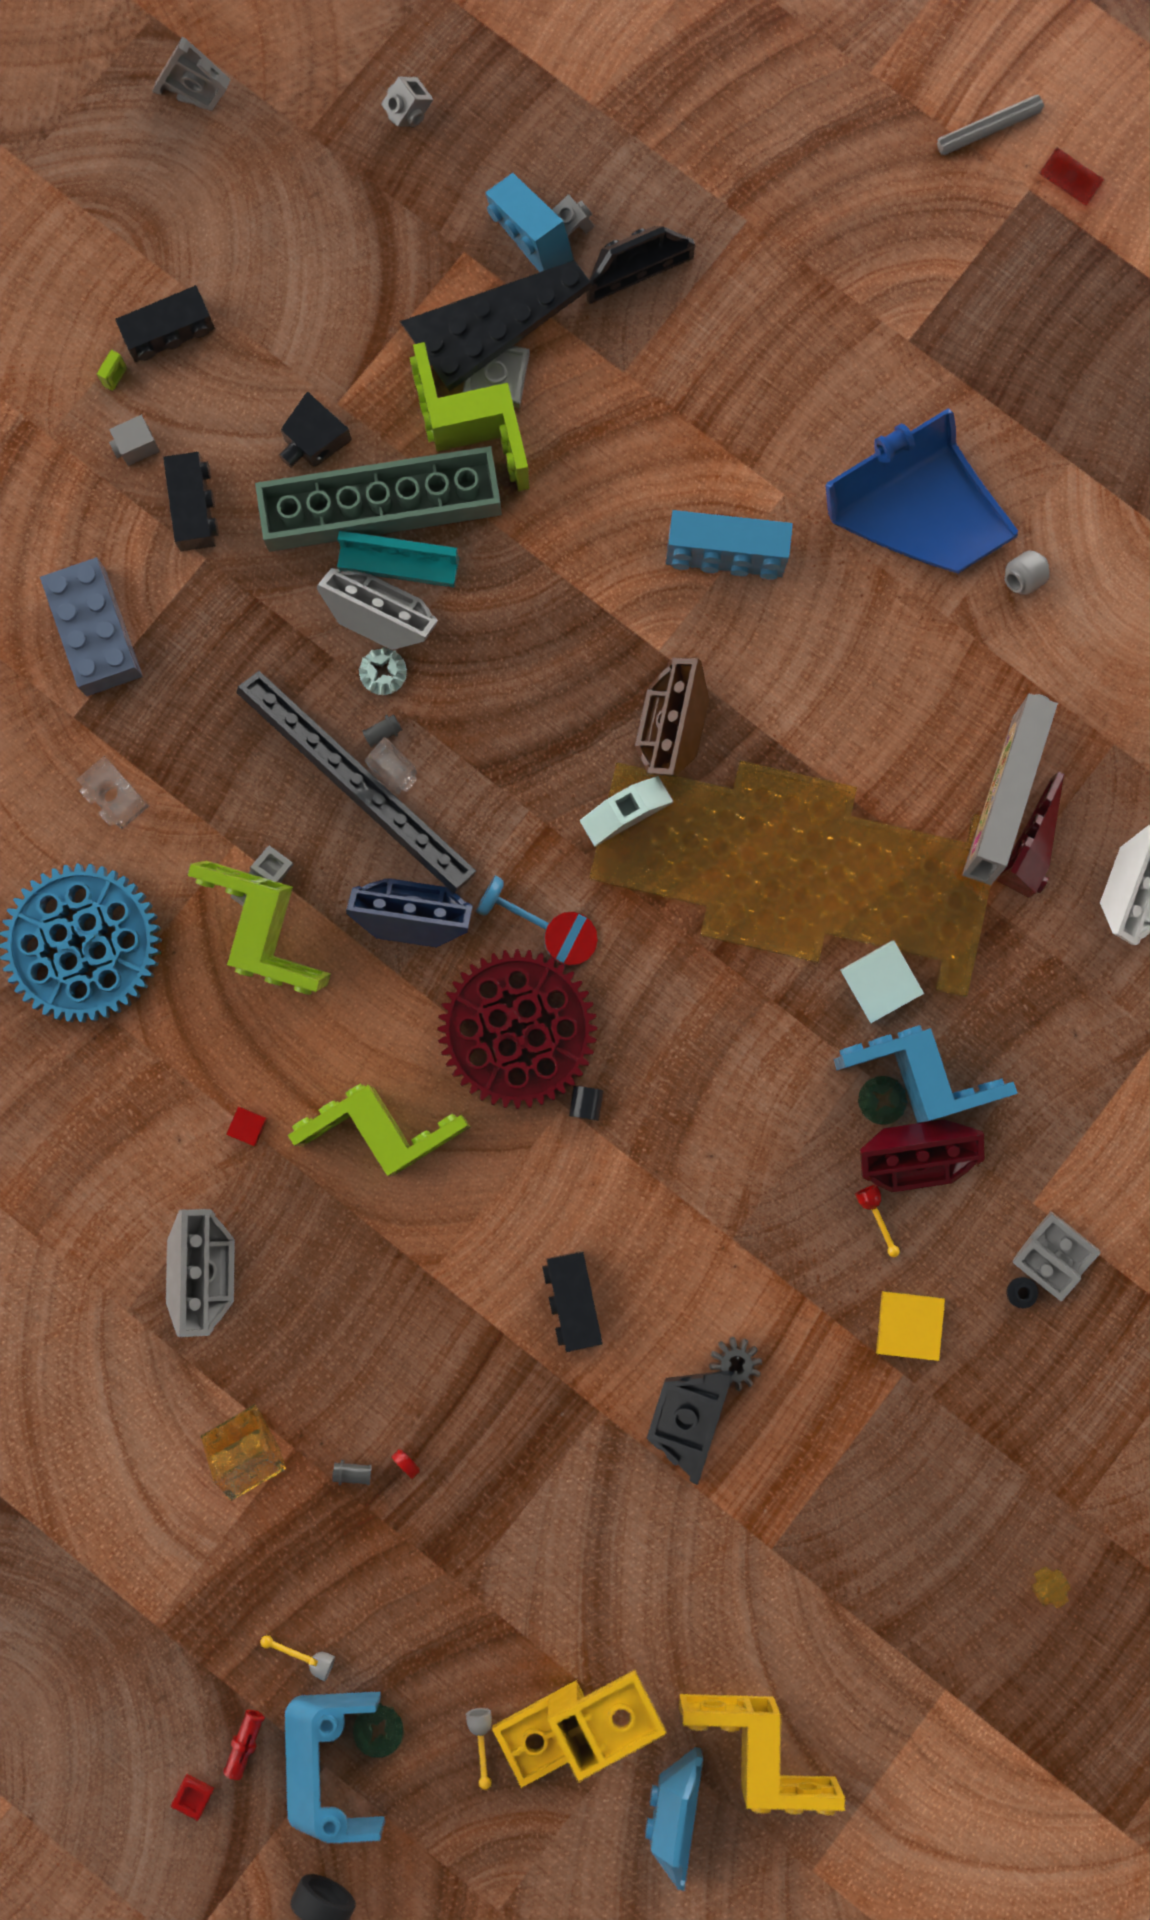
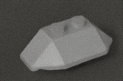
M331 568L317 585L318 592L340 625L391 650L424 642L438 622L422 599L371 574L354 571L341 572L339 569Z
M211 1209L179 1210L167 1239L166 1305L177 1337L209 1336L234 1302L235 1239L217 1219Z

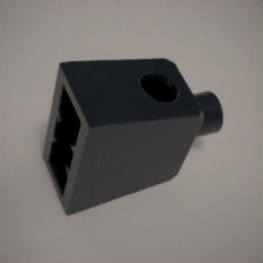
M307 392L282 426L281 433L289 445L279 454V457L290 468L302 457L315 467L352 440L349 428Z

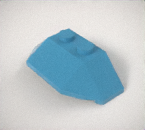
M696 1747L659 1774L657 1786L652 1785L650 1806H654L653 1819L647 1818L645 1839H650L651 1852L676 1888L681 1891H685L703 1764L702 1750Z

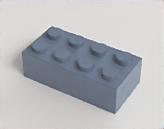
M97 557L40 577L77 687L86 696L143 677L108 574Z

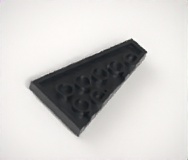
M573 260L402 320L400 323L415 344L425 342L430 366L450 392L593 287L591 281L576 261Z

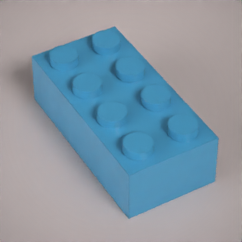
M672 510L666 564L672 565V568L678 570H687L689 567L701 568L706 573H717L721 570L730 571L735 576H747L749 573L758 574L763 579H776L783 576L789 560L793 523Z

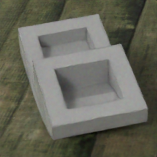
M268 846L251 865L249 873L281 883L293 866V862L271 846ZM244 894L243 897L231 895V898L244 906L247 894Z

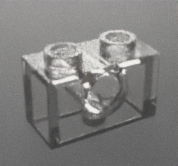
M105 756L76 779L83 787L79 792L90 804L96 802L102 808L99 815L110 827L115 823L119 828L124 829L149 807L146 801ZM113 788L117 789L115 799L105 801L106 792Z

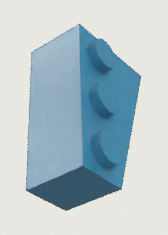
M514 173L485 192L489 203L487 211L491 218L501 224L539 272L574 260L564 221Z

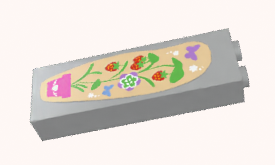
M1029 693L1012 718L965 864L963 876L992 885L1007 867L1058 703L1050 701L1044 695Z

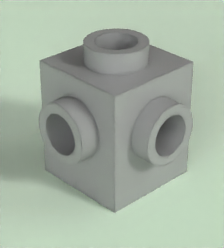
M398 77L396 82L389 87L381 105L388 113L390 121L395 125L416 127L424 119V113L434 99L417 77Z

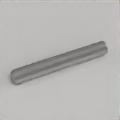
M1034 95L940 137L937 142V148L942 155H946L1040 113L1044 103L1039 95Z

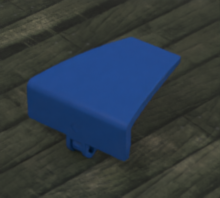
M949 408L912 431L905 424L901 423L887 436H879L874 440L875 454L825 485L828 514L832 523L889 550L957 574L1018 536V529L987 490L956 443L954 413Z

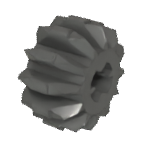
M730 1337L729 1348L722 1341L718 1342V1346L723 1350L721 1354L711 1351L710 1355L719 1360V1362L710 1363L709 1368L710 1370H720L719 1372L730 1371L728 1369L731 1366L729 1360L732 1357H735L737 1360H739V1357H742L743 1360L740 1362L742 1368L738 1371L732 1368L733 1376L729 1385L730 1388L732 1381H734L735 1389L741 1391L742 1380L749 1387L753 1386L752 1380L748 1377L750 1374L760 1377L761 1373L757 1369L752 1368V1366L762 1364V1359L751 1358L757 1353L758 1349L753 1346L746 1350L748 1346L747 1339L743 1338L739 1347H737L735 1337Z

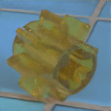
M1045 1566L1033 1574L1036 1578V1583L1031 1585V1588L1044 1607L1051 1603L1052 1606L1058 1609L1069 1602L1067 1592L1072 1589L1058 1568L1052 1572L1051 1569L1048 1570Z

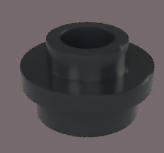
M1018 1277L1008 1284L1006 1295L1013 1306L1025 1309L1031 1307L1036 1302L1038 1289L1032 1280ZM1022 1287H1025L1028 1291V1295L1024 1299H1021L1018 1295V1291Z

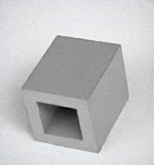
M142 415L109 429L114 439L109 443L117 459L123 457L128 466L160 452Z

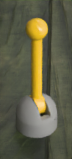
M269 1635L263 1636L260 1641L261 1646L265 1649L271 1647L309 1663L311 1674L323 1681L327 1680L335 1661V1656L326 1652H318L310 1657L274 1642Z
M476 1708L466 1713V1721L470 1732L478 1737L481 1769L479 1786L481 1789L487 1790L491 1786V1779L487 1776L484 1735L491 1728L492 1715L490 1709Z

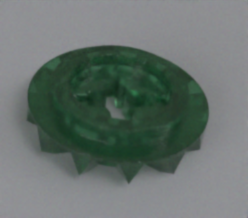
M888 1076L871 1078L862 1086L858 1096V1104L862 1114L869 1121L880 1125L894 1123L904 1115L908 1104L906 1090L898 1080ZM891 1090L888 1100L894 1108L884 1105L876 1111L879 1100L873 1092L883 1095Z
M382 1703L378 1704L376 1712L358 1714L354 1722V1741L360 1751L370 1757L382 1758L392 1754L399 1747L403 1739L402 1717L395 1712L393 1707L384 1706ZM386 1720L384 1731L387 1735L380 1734L371 1741L374 1729L370 1725L374 1724L377 1726L380 1722Z

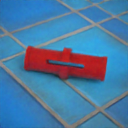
M252 1709L245 1711L239 1732L231 1741L232 1750L223 1769L224 1776L229 1779H242L249 1756L255 1752L257 1747L255 1741L265 1719L264 1715L259 1711Z

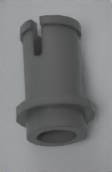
M393 714L391 716L385 715L384 720L366 730H362L372 748L392 735L399 736L398 732L402 731V728Z
M341 1460L340 1463L334 1462L332 1482H338V1486H341L342 1483L370 1485L372 1465L344 1463V1460Z

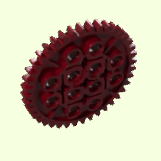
M519 949L515 950L514 957L511 958L507 950H503L502 959L500 960L495 953H491V963H488L482 957L480 958L481 968L478 969L475 965L470 964L472 974L469 976L461 972L460 975L464 982L462 984L456 981L452 982L457 990L456 993L446 992V995L452 1001L451 1003H442L441 1006L448 1013L438 1015L440 1020L446 1022V1025L437 1027L439 1032L446 1034L445 1037L438 1040V1043L448 1045L441 1052V1055L452 1057L446 1063L447 1067H457L452 1076L455 1078L463 1075L464 1077L460 1085L464 1087L471 1083L472 1086L469 1093L473 1095L480 1090L481 1101H484L490 1095L491 1105L495 1106L499 1099H502L504 1108L508 1107L510 1101H514L516 1109H520L522 1101H525L527 1106L532 1108L533 1099H537L540 1105H544L545 1095L554 1101V1091L556 1089L562 1094L566 1093L563 1085L565 1082L571 1086L575 1085L571 1077L573 1074L579 1077L583 1076V1073L578 1068L579 1065L589 1066V1062L584 1058V1055L594 1054V1051L587 1047V1044L596 1043L597 1039L589 1036V1033L597 1031V1026L589 1024L590 1021L596 1019V1014L587 1013V1010L591 1009L594 1004L593 1002L583 1001L589 995V992L578 991L583 984L581 980L574 983L571 982L575 975L573 971L564 975V963L557 968L554 967V957L545 963L543 962V953L540 952L536 959H532L531 950L527 951L525 958L521 957ZM523 974L527 979L525 986L521 989L511 987L509 980L512 975ZM486 983H493L497 986V994L492 998H484L481 995V988ZM509 992L511 997H518L513 1001V1007L507 1008L506 1004L500 1005V1001L504 999V993ZM557 992L564 996L565 1003L562 1007L552 1008L548 1004V997L552 993ZM538 996L541 997L545 1012L549 1016H555V1019L551 1021V1030L555 1043L552 1042L548 1027L546 1028L544 1023H538V1020L542 1018V1009ZM524 1002H531L536 1007L535 1014L530 1018L522 1017L519 1014V1007ZM500 1011L506 1014L507 1021L504 1026L494 1027L490 1024V1017L493 1013ZM480 1015L483 1016L486 1028L491 1035L497 1034V1038L493 1040V1049L497 1062L494 1061L490 1047L486 1043L480 1042V1039L484 1038L485 1032ZM467 1021H473L478 1025L477 1033L472 1037H466L461 1033V1027ZM516 1021L520 1025H526V1028L522 1030L523 1035L517 1037L515 1033H509V1030L513 1028V1023ZM563 1021L572 1023L575 1028L574 1033L569 1037H562L557 1032V1026ZM541 1031L546 1037L544 1044L540 1047L530 1045L528 1037L531 1032ZM505 1040L513 1041L517 1047L516 1052L508 1057L503 1056L499 1052L500 1044ZM475 1050H484L487 1053V1061L482 1066H475L471 1063L470 1057ZM528 1050L529 1054H538L551 1050L533 1058L532 1065L526 1066L525 1062H516L503 1066L523 1056L522 1051ZM545 1059L551 1060L555 1064L553 1074L549 1076L541 1075L537 1069L540 1061ZM514 1069H521L526 1074L525 1082L519 1086L512 1085L509 1082V1074Z

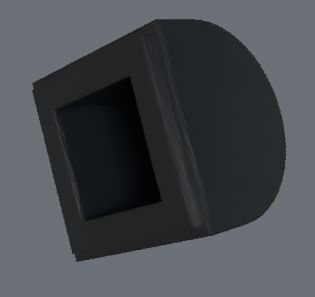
M573 1086L569 1117L599 1121L604 1091Z

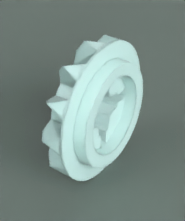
M383 647L377 650L371 649L370 653L362 658L359 675L362 684L367 690L377 695H388L396 692L404 684L407 668L404 659L396 651ZM388 663L387 669L393 677L383 674L377 679L378 672L373 665L383 667L384 664Z

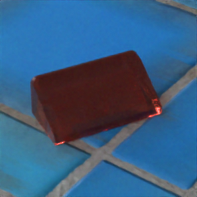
M1056 147L1039 173L1085 206H1087L1105 181L1058 147Z

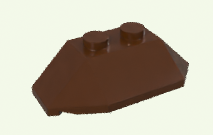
M672 658L668 663V667L658 675L647 689L635 748L645 765L647 773L650 775L676 777L697 757L709 704V695L700 659Z

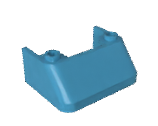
M381 1691L301 1695L293 1698L288 1704L285 1711L287 1815L289 1823L296 1830L326 1843L380 1841L385 1824V1816L346 1818L344 1812L336 1807H321L319 1742L333 1741L341 1735L344 1728V1714L376 1712L381 1699Z

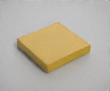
M882 1291L876 1353L939 1361L945 1299Z

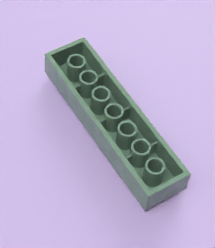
M491 446L255 483L263 540L269 552L338 541L339 531L380 535L502 515Z

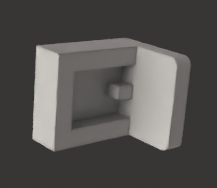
M569 194L552 209L564 221L567 236L579 226L586 234L595 227L589 219L592 212L582 200L576 203Z

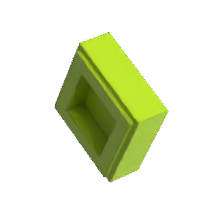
M111 349L97 372L102 385L111 391L115 389L127 369L121 355Z

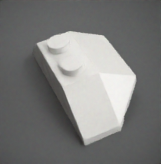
M1150 824L1120 847L1100 901L1112 933L1131 945L1139 944L1140 940L1150 933Z

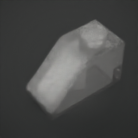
M385 737L365 759L370 772L397 795L402 790L408 791L417 780L415 777L417 774L415 766Z

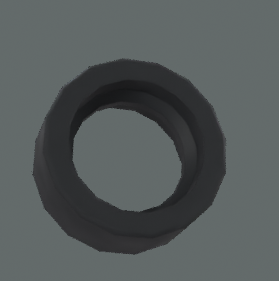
M316 1874L303 1876L291 1898V1908L301 1920H350L356 1907L354 1898L343 1886L331 1879Z

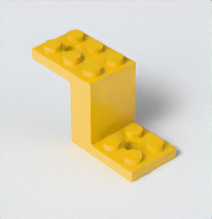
M636 1670L587 1696H584L576 1680L492 1726V1730L521 1788L568 1762L579 1782L666 1734V1730ZM619 1709L627 1710L631 1714L630 1721L623 1726L615 1724L612 1720L615 1711ZM536 1733L543 1737L544 1744L541 1748L531 1749L528 1747L526 1739L530 1734Z
M679 1694V1709L682 1723L688 1726L689 1729L703 1731L707 1730L708 1726H721V1729L724 1731L734 1732L739 1731L740 1727H742L741 1790L747 1809H752L753 1812L760 1814L770 1813L771 1809H782L788 1814H802L804 1810H816L817 1813L822 1815H834L836 1811H845V1796L836 1777L780 1775L781 1714L774 1696Z

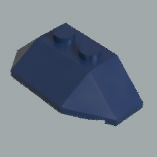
M387 878L369 883L363 887H353L346 914L376 939L437 948L468 933L473 906L465 902L456 893L453 894L447 887Z

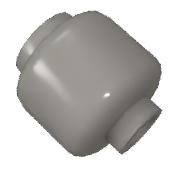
M1028 550L1011 560L1005 568L1006 585L1011 591L1021 595H1028L1044 585L1050 577L1047 559L1035 551Z

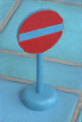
M496 875L493 877L479 902L476 913L486 916L496 903L545 929V948L549 955L554 957L558 963H564L568 966L579 965L592 956L598 942L597 930L592 921L586 916L576 912H564L554 917L548 923L499 897L504 881Z

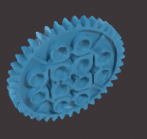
M78 863L73 872L71 867L64 865L63 874L55 868L52 869V878L42 873L41 884L31 880L30 883L33 890L29 891L22 888L21 891L25 898L23 900L19 898L13 899L18 908L7 909V912L13 916L12 920L7 919L2 922L9 927V930L0 932L1 936L8 938L7 942L0 944V948L8 950V953L0 956V959L10 962V964L3 968V971L14 973L8 979V982L12 984L19 983L14 991L18 994L25 993L22 1000L27 1003L33 1001L32 1008L35 1010L43 1007L42 1014L50 1016L54 1012V1019L61 1020L65 1015L66 1021L73 1022L77 1015L78 1021L85 1023L87 1015L92 1021H98L99 1012L103 1017L109 1018L110 1008L120 1013L121 1007L119 1003L122 1002L130 1006V995L137 998L140 997L139 991L136 988L138 986L148 987L147 983L143 980L144 977H154V974L148 970L149 966L159 965V963L152 959V956L161 954V951L153 946L162 942V939L154 936L153 933L158 932L161 928L158 925L151 924V922L158 918L157 915L147 913L153 905L149 902L142 903L146 895L143 892L135 894L138 889L137 885L134 883L128 885L129 879L125 876L118 879V873L114 870L107 875V869L103 866L96 872L94 865L88 864L86 870H84L83 866ZM80 889H85L86 898L82 902L76 903L75 893ZM52 899H56L58 904L56 910L52 913H47V903ZM119 906H124L125 915L122 919L115 921L113 919V911ZM69 909L77 912L73 915V921L65 918L69 915ZM94 916L96 918V926L92 930L86 931L84 928L85 921L89 917ZM108 925L116 929V931L111 933V939L103 935L108 932ZM61 927H66L67 937L63 941L58 942L56 940V932ZM128 934H133L135 936L134 945L125 949L122 943L124 937ZM36 937L38 939V947L35 951L29 952L27 944L30 939ZM80 937L86 939V941L82 943V949L76 947V945L80 943ZM104 944L106 954L103 958L96 960L94 951L97 946ZM50 948L58 950L54 954V960L46 957V955L50 954ZM75 955L77 957V965L73 969L67 970L65 965L67 958ZM46 965L48 975L44 980L39 981L37 971L40 967ZM88 965L97 968V970L93 971L92 978L84 975L85 972L89 971ZM114 972L116 982L112 987L106 988L104 978L107 974ZM85 983L87 993L84 997L78 999L75 990L78 985Z

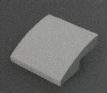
M1050 1211L1019 1250L1012 1263L1062 1302L1080 1282L1083 1272L1101 1252L1096 1246Z

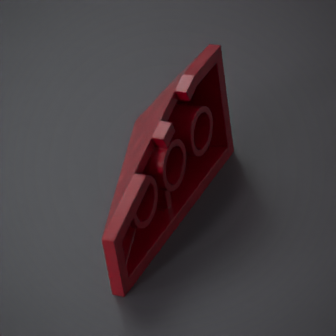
M1061 772L1056 773L1050 779L1011 852L1007 867L996 880L1028 898L1036 894V892L1041 893L1049 880V877L1045 875L1050 867L1064 774Z

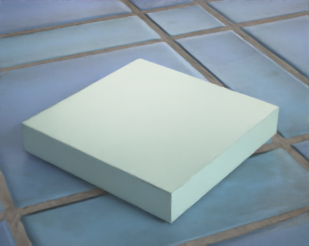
M894 940L840 970L870 1023L924 994Z

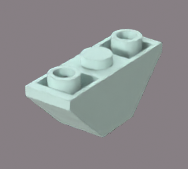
M659 776L635 783L606 799L580 819V823L594 847L672 804L673 800Z

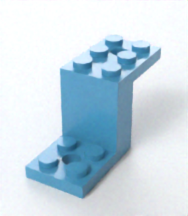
M921 1025L897 1033L899 1038L894 1040L890 1034L869 1041L870 1047L863 1049L862 1043L840 1050L841 1056L833 1059L838 1071L895 1053L917 1123L934 1120L1018 1094L1014 1082L1004 1084L1003 1078L978 1085L979 1091L974 1092L972 1087L952 1093L932 1029L922 1031Z

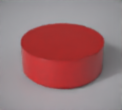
M398 1449L391 1456L395 1463L412 1480L419 1474L420 1468L402 1449Z

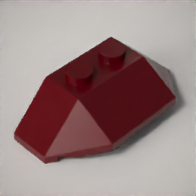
M945 1119L883 1128L860 1149L862 1178L873 1182L889 1192L952 1184L969 1172L976 1164L979 1165L985 1160L984 1133L981 1130Z

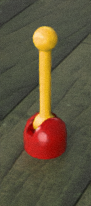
M874 1184L855 1193L858 1203L863 1208L872 1210L888 1245L887 1252L889 1256L897 1257L900 1249L894 1245L877 1208L881 1203L882 1197L878 1186Z

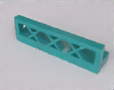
M339 531L338 533L340 552L337 568L340 571L361 572L378 577L455 588L459 563L458 550L455 547Z

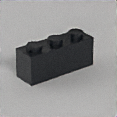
M197 285L115 319L134 362L149 360L161 351L176 349L183 342L193 338H202L215 329Z
M199 452L164 456L173 534L177 547L181 552L216 547L214 536H219L216 518L211 517L210 508L215 507L212 490H208L207 480L211 479L208 461L204 462Z
M583 1250L547 1258L548 1265L542 1266L545 1283H552L554 1296L549 1297L552 1315L558 1314L561 1326L555 1327L558 1345H565L566 1352L603 1345Z

